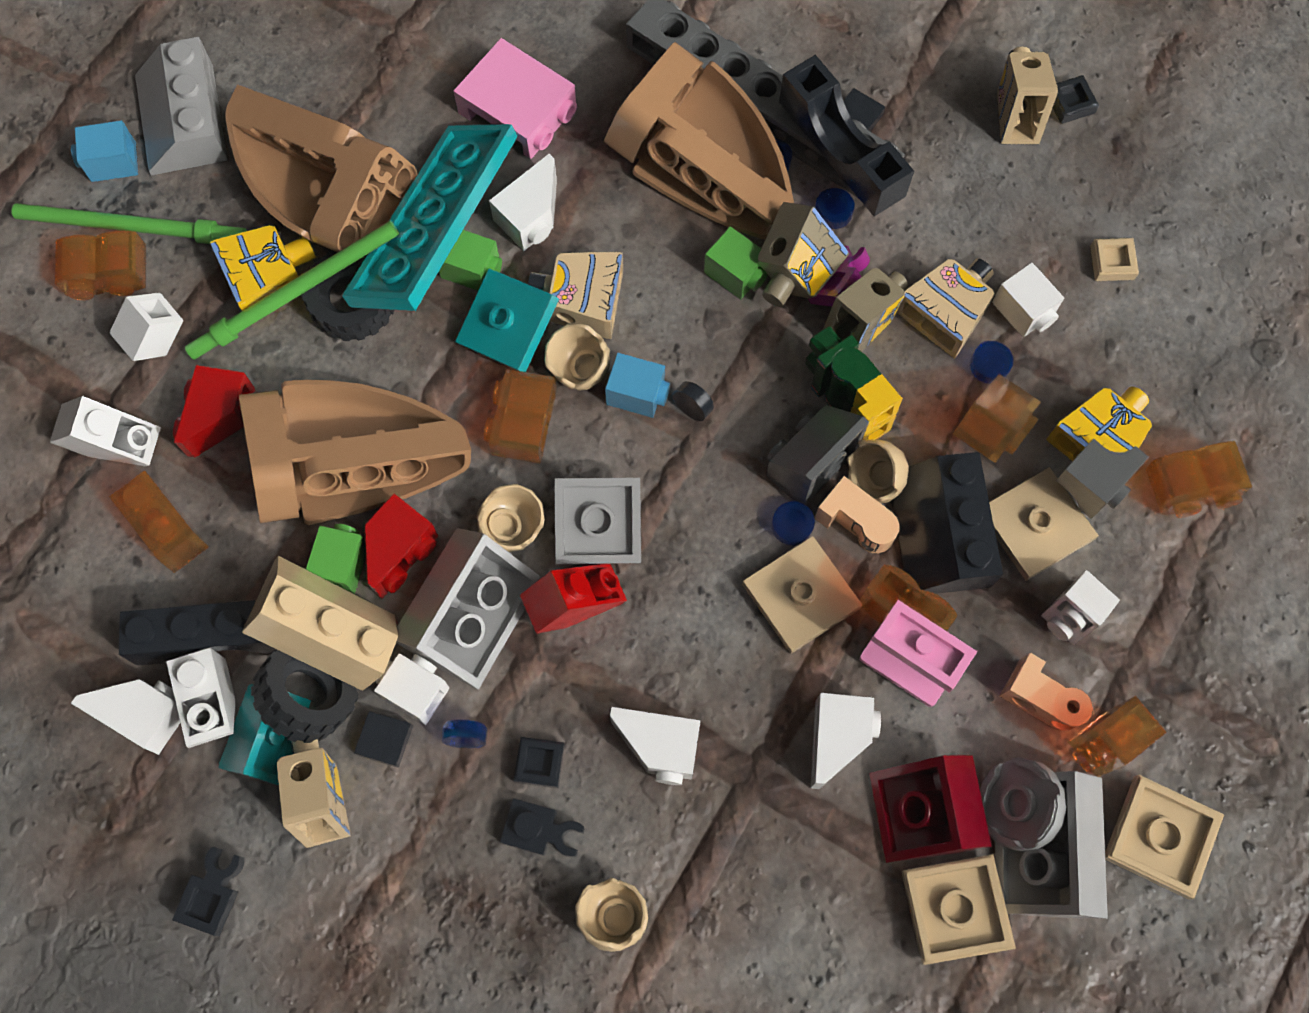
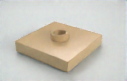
M1050 467L989 502L996 539L1025 581L1094 541L1099 536L1081 510L1078 509V506L1066 489L1056 481L1058 478Z
M813 536L746 578L742 583L790 654L862 607V603Z
M1141 775L1134 776L1105 851V860L1188 900L1194 899L1224 814Z
M993 854L902 871L922 965L1016 949Z

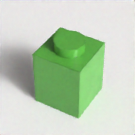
M731 226L705 254L704 273L740 300L750 289L754 292L757 291L768 276L758 264V255L761 248Z
M463 230L439 270L441 278L479 291L489 268L499 273L501 271L502 258H499L496 241Z
M335 524L334 529L319 526L306 570L355 594L367 556L366 541L359 535V530L348 525Z

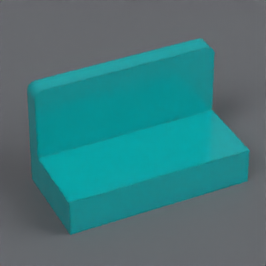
M249 684L234 722V732L229 736L221 757L219 769L243 774L279 786L277 760L281 757L292 755L290 740H287V737L283 735L279 736L274 733L273 729L268 724L265 725L260 719L261 715L258 710H255L253 705L254 696H251V687L254 684ZM288 692L298 704L309 708L311 700Z

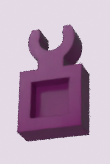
M844 245L849 255L816 297L808 299L811 304L832 307L836 297L861 278L859 272L864 270L870 262V257L865 247H860L857 253L852 255L849 247Z

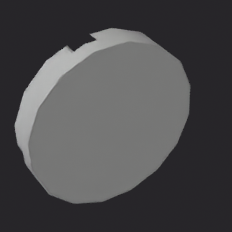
M1021 757L1012 758L1004 764L999 763L994 766L981 783L980 792L989 835L999 845L1018 851L1036 850L1052 841L1062 827L1066 812L1064 788L1057 775L1045 764Z

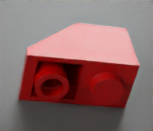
M195 366L192 379H188L184 387L185 405L182 415L177 417L173 426L174 443L186 456L195 458L244 427L239 395L255 392V387L246 374L232 370Z
M395 493L365 524L368 584L375 594L383 599L388 592L391 594L395 593L405 583L408 577L407 571L417 560L423 561L432 553L437 543L435 540L438 538L433 524Z
M611 563L551 570L520 594L536 633L568 628L627 601Z

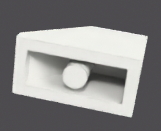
M550 154L489 200L493 221L523 251L532 244H539L544 241L550 234L551 229H553L557 176L555 159Z
M139 679L76 695L71 702L74 706L137 745L158 755L181 723L173 688L160 680L152 687Z
M820 693L815 703L811 788L820 789L872 743L873 737H879L881 713L880 711H874V698Z
M611 707L610 718L612 725L646 772L656 774V782L682 785L683 779L692 780L700 720Z

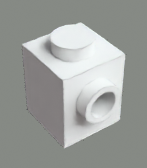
M1031 263L1001 284L992 303L1021 336L1025 337L1035 329L1039 332L1044 331L1058 319L1059 315L1056 311L1063 302L1064 297L1042 272Z
M161 293L127 296L110 330V334L132 361L167 355L184 320Z
M399 653L393 662L389 660L385 673L376 680L378 686L374 691L383 700L426 725L448 692L449 686L442 678L434 674L437 667L426 659L414 654L410 660Z

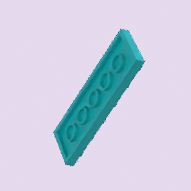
M512 124L454 125L446 128L390 218L397 228L399 235L367 255L343 293L342 297L350 307L416 311L518 136Z

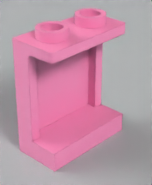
M502 38L453 91L458 113L469 121L478 114L493 125L512 124L518 136L516 140L523 145L524 155L530 159L539 150L547 148L554 132L562 123H568L577 109L575 84Z
M897 600L859 659L862 663L928 707H933L944 690L950 693L954 689L977 651L900 600Z

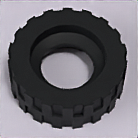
M333 250L327 252V255H325L324 257H319L318 259H316L314 261L315 264L311 268H308V270L312 269L321 262L330 258L337 252ZM367 255L302 294L303 302L313 322L331 338H340L342 341L363 340L371 334L372 336L377 334L381 327H385L388 324L391 314H394L395 310L360 308L355 311L344 312L335 308L330 301L332 287L344 278L354 277Z
M277 649L271 653L256 672L253 678L255 682L251 687V696H254L253 705L255 710H258L261 715L260 719L265 725L268 724L277 735L287 737V740L294 742L299 740L304 743H312L317 739L321 741L327 738L330 733L332 734L353 712L354 704L358 700L359 695L356 687ZM294 672H301L316 680L325 693L323 705L316 709H308L298 704L285 688L287 677Z

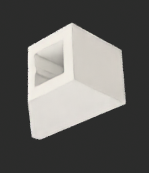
M81 396L61 405L50 443L91 458L149 466L161 427Z
M1086 570L1041 616L1048 622L1049 630L1056 637L1075 645L1106 620L1120 599Z
M207 648L166 661L186 747L191 748L233 734L236 699L226 658L212 648Z

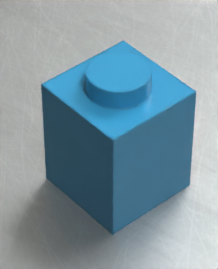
M123 121L75 127L76 144L71 145L72 158L76 167L82 168L91 182L138 175L136 141Z
M617 353L605 388L606 405L653 418L657 405H665L671 383L665 381V366Z

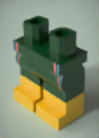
M830 326L814 335L809 341V347L812 349V352L806 357L805 361L807 367L814 374L811 389L818 397L824 394L828 406L865 417L869 424L862 440L878 439L889 432L903 398L862 351L858 350L859 343L853 335L842 341Z

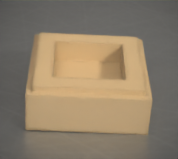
M1134 238L1093 240L1090 248L1095 281L1135 280L1139 271Z

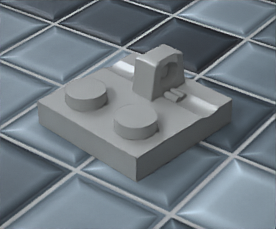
M555 478L556 564L641 563L640 478Z

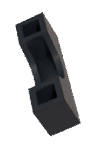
M816 54L785 72L782 78L779 103L870 213L875 217L905 198L914 174L913 168L890 141L885 144H877L869 140L858 129L845 107L839 81Z
M256 600L120 612L119 656L137 666L167 663L166 661L207 648H212L214 651L242 650L271 654L276 649L242 633Z

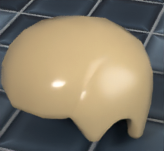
M567 324L556 330L545 345L544 361L547 369L565 387L578 391L588 390L599 383L610 367V349L603 338L590 326L585 324Z
M871 439L858 442L859 447L847 457L849 467L848 479L879 503H887L893 500L902 492L907 484L909 465L904 453L888 441Z
M518 484L495 488L485 498L476 516L478 532L485 534L508 552L523 550L531 544L543 528L545 521L543 504L532 490Z
M609 878L595 885H587L575 905L577 927L586 941L599 950L609 952L621 951L634 945L642 938V934L645 933L648 923L646 900L637 888L621 880L618 881L615 878Z

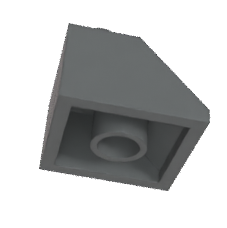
M824 405L816 415L810 411L795 427L797 434L788 443L781 440L767 456L769 464L766 476L803 508L847 463V457L859 447L858 442L862 441L869 421L861 415Z

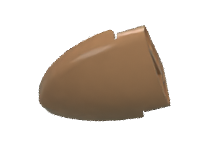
M674 42L623 102L603 142L631 163L639 159V162L633 169V175L662 194L727 227L731 226L736 231L766 240L782 203H794L788 172L776 140L760 111L728 73L713 61H710L705 69L702 68V61Z
M237 84L226 107L225 118L234 159L254 197L272 216L287 228L309 241L337 253L387 223L418 175L415 166L395 149L367 139L343 123Z
M292 380L284 381L281 384L282 394L280 395L278 390L239 395L260 524L299 518V510H302L305 524L313 525L382 507L394 493L402 500L460 475L469 468L471 463L469 440L466 430L459 422L413 398L388 390L341 381Z

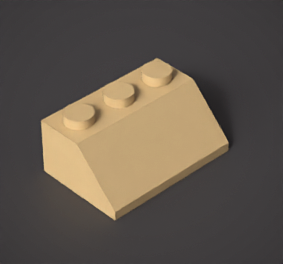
M280 556L275 559L242 633L362 691L385 673L398 638L394 614Z

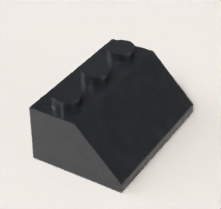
M980 452L936 456L909 466L906 486L896 498L891 500L893 514L899 522L897 538L907 597L991 588L1003 575Z

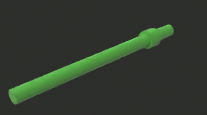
M15 203L12 207L13 218L19 220L194 238L197 243L210 244L213 240L247 231L246 228L217 225L216 221L198 219L195 223Z
M391 220L232 318L226 319L224 317L209 326V332L186 345V352L195 360L218 345L222 347L228 345L238 338L239 332L398 236L397 228Z

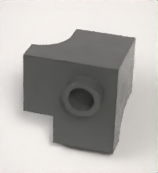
M1093 439L1056 481L1073 495L1078 503V509L1092 519L1106 504L1114 509L1126 497L1131 489L1125 483L1144 464L1149 456L1136 446L1126 452H1113Z

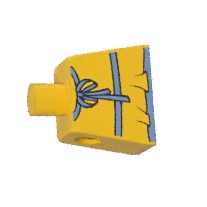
M270 225L210 242L242 311L299 277L295 267L316 258L308 239L302 237L284 245L275 226Z
M1133 386L1129 387L1121 397L1111 389L1103 388L1062 419L1046 440L1072 461L1093 439L1113 452H1126L1135 446L1139 448L1152 427L1151 421L1140 413L1149 403V398L1141 389Z

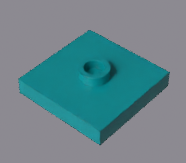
M489 268L455 342L525 373L559 298Z

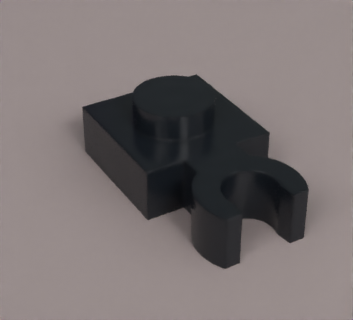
M513 798L500 843L545 856L549 843L555 845L562 855L577 857L579 851L565 846L564 836L570 831L584 834L585 827L575 821H567L561 825L554 824L557 815L556 810Z
M217 847L210 848L205 856L204 864L207 871L205 878L191 875L172 919L175 922L213 936L221 935L239 892L227 887L229 880L236 877L244 866V857L234 855L229 867L222 870L219 867L218 860L223 850Z

